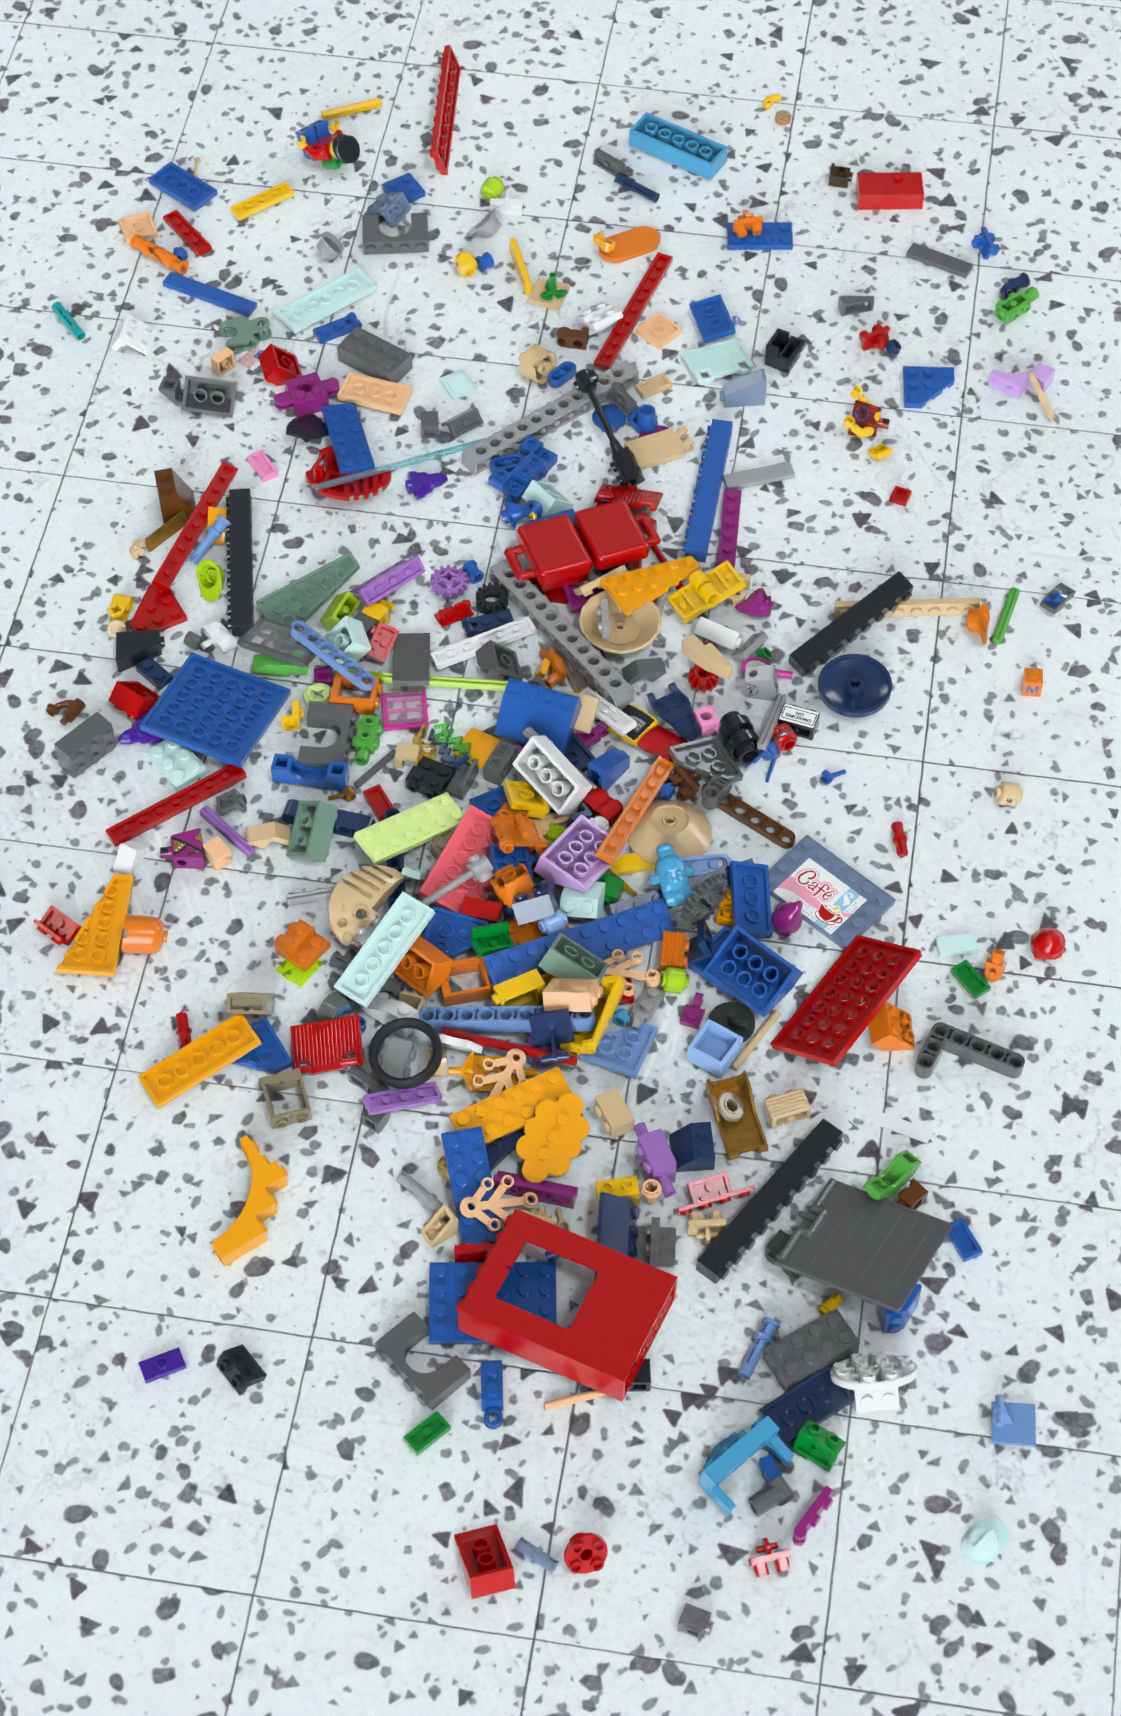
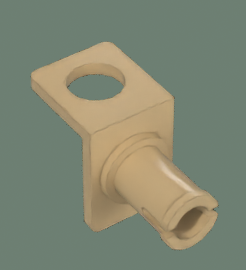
M414 988L411 993L400 991L399 1001L407 1003L418 1010L419 1013L422 1009L426 1008V997H423Z

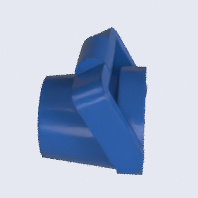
M644 404L631 412L627 422L637 433H651L658 427V416L652 405Z

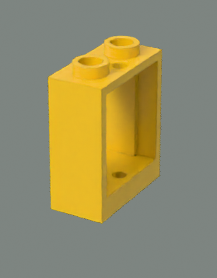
M537 968L493 986L494 994L492 995L494 1005L492 1006L543 1005L542 992L545 989V982Z

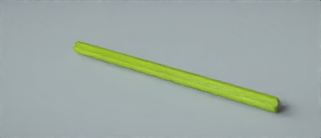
M348 670L350 673H357L355 670ZM368 671L372 675L379 676L380 683L392 684V673ZM430 675L429 685L427 686L505 691L508 681Z

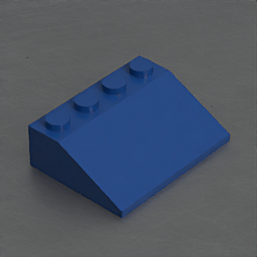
M509 678L503 694L494 736L527 744L529 740L523 735V731L527 727H531L539 736L545 735L550 741H553V744L564 755L582 708L580 697Z
M737 924L702 972L763 1018L792 990L803 975L801 970Z

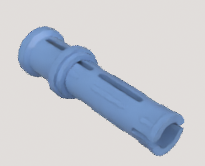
M218 514L217 520L212 526L208 527V533L188 559L198 565L214 541L222 537V532L231 523Z
M763 1317V1324L759 1331L754 1334L755 1341L737 1373L745 1380H750L764 1352V1348L772 1343L771 1339L775 1331L780 1328L779 1323L769 1317Z

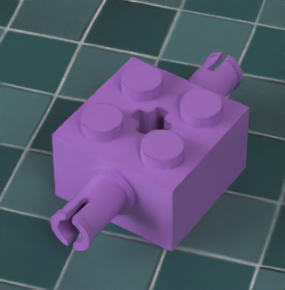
M644 1122L636 1124L633 1127L638 1137V1143L635 1145L637 1151L635 1159L639 1167L642 1166L644 1170V1180L655 1179L661 1184L665 1198L674 1196L676 1189L672 1183L676 1179L677 1162L661 1128L648 1132Z

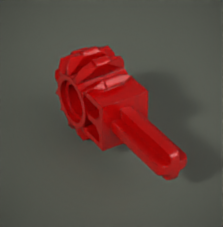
M696 664L693 668H690L688 683L691 689L696 688L697 692L701 690L705 694L706 690L712 692L713 688L717 687L719 676L704 670Z

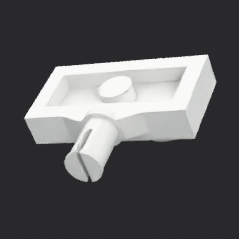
M505 190L504 198H491L490 211L495 209V215L522 216L523 199L510 198L511 191L508 190L507 195V190Z
M218 619L202 627V632L208 637V640L200 643L203 650L213 645L224 654L238 646V640Z

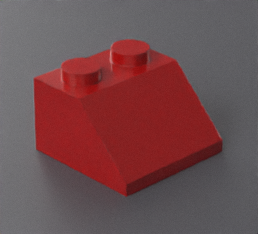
M270 344L258 356L264 379L268 383L282 386L285 385L284 381L302 376L296 355L273 344Z
M117 681L108 701L114 704V708L128 713L127 716L129 718L137 720L141 715L149 713L160 695L138 681Z

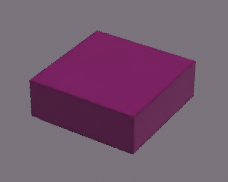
M315 668L314 683H324L328 686H333L332 668Z

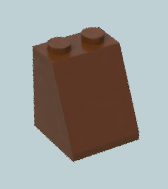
M172 468L154 471L164 524L182 510L185 511L188 520L196 507L193 490Z

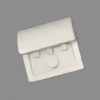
M601 302L595 305L596 308L585 309L581 311L582 314L576 317L581 328L589 327V336L615 325L617 320L623 318L622 312L615 311L612 304Z

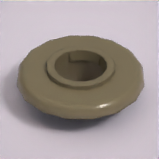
M729 1091L719 1094L716 1106L720 1115L730 1122L740 1120L744 1114V1106L741 1099L735 1093ZM727 1104L731 1106L732 1111L728 1109Z

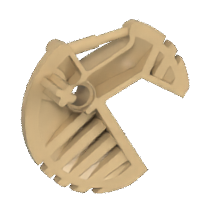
M374 865L376 869L370 866H363L360 868L363 871L354 869L350 872L352 876L346 874L342 878L344 882L337 883L330 897L328 914L332 932L344 946L353 945L358 947L354 941V937L357 936L355 931L363 926L369 928L374 925L372 920L381 915L377 912L378 909L405 879V876L399 871L382 865ZM356 913L363 914L365 919H358Z

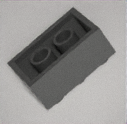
M186 375L182 410L233 417L238 382Z

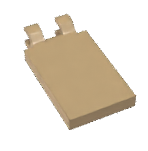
M681 426L676 431L670 428L624 442V447L628 446L640 469L644 470L684 458L686 452L694 451L693 445L695 443L692 438H688L686 426Z

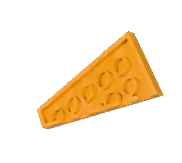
M691 555L602 578L600 585L621 610L629 616L633 610L642 608L644 603L652 602L666 593L670 587L679 585L681 580H687L691 574L700 570L701 565Z
M113 875L103 892L104 895L95 904L91 916L87 917L74 938V943L70 950L66 951L62 963L58 964L56 968L57 973L115 977L125 930L123 929L125 914H128L134 884L133 875Z

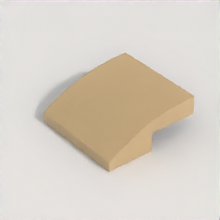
M561 690L563 693L580 697L582 703L573 732L590 734L600 700L592 696Z

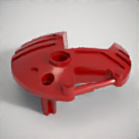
M331 445L319 450L317 461L310 470L306 471L305 477L306 483L323 496L342 501H349V496H354V501H358L360 495H363L364 499H368L371 492H373V497L378 495L380 487H382L383 492L391 482V470L340 474ZM321 461H324L326 464L325 470L323 465H319Z

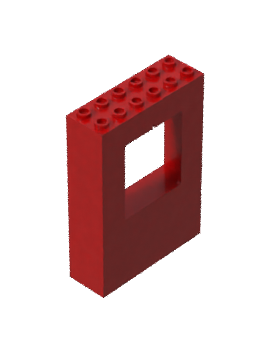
M515 1208L512 1215L509 1214L507 1216L503 1231L498 1232L495 1239L496 1244L493 1248H489L485 1258L486 1262L484 1265L479 1266L476 1272L477 1278L468 1285L465 1299H461L458 1303L457 1311H459L457 1321L459 1322V1331L623 1402L676 1298L678 1277ZM525 1243H531L598 1272L594 1283L569 1328H564L496 1298Z

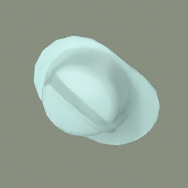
M986 1518L981 1520L964 1537L962 1542L963 1554L974 1564L982 1565L989 1563L1009 1542L1008 1528L998 1519Z

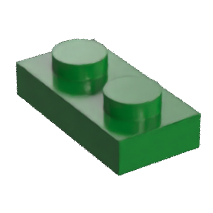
M436 1411L405 1435L403 1439L418 1456L449 1432L451 1426Z

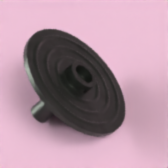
M725 1002L716 1006L708 1019L743 1037V1042L751 1037L755 1029L753 1013L749 1008L737 1002Z

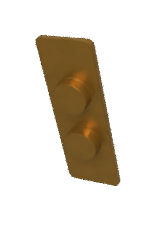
M184 510L145 538L149 552H152L185 526L188 520Z

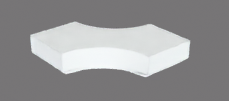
M438 1034L442 1047L454 1048L468 1053L474 1051V1053L482 1054V1045L469 1040Z

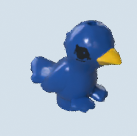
M507 496L502 499L506 508L500 512L506 524L511 523L513 529L516 528V522L526 517L535 521L543 512L542 505L536 500H530L525 505H520L512 502V497Z

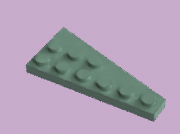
M349 552L257 600L256 604L266 619L291 626L294 621L298 620L306 622L360 569V566L353 554ZM278 632L275 636L279 639H284L287 634Z

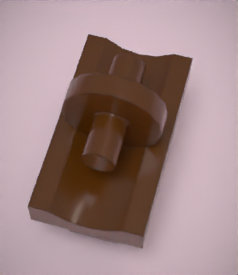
M680 765L675 767L674 774L668 777L667 783L671 782L674 787H680L677 794L682 801L690 798L694 802L698 799L696 794L701 786L699 783L701 776L698 773H686Z

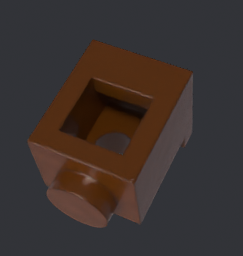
M912 1178L909 1187H904L899 1192V1199L896 1203L917 1210L926 1202L928 1191Z

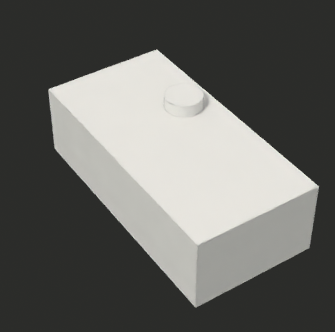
M545 735L532 736L512 764L558 815L573 814L593 787Z

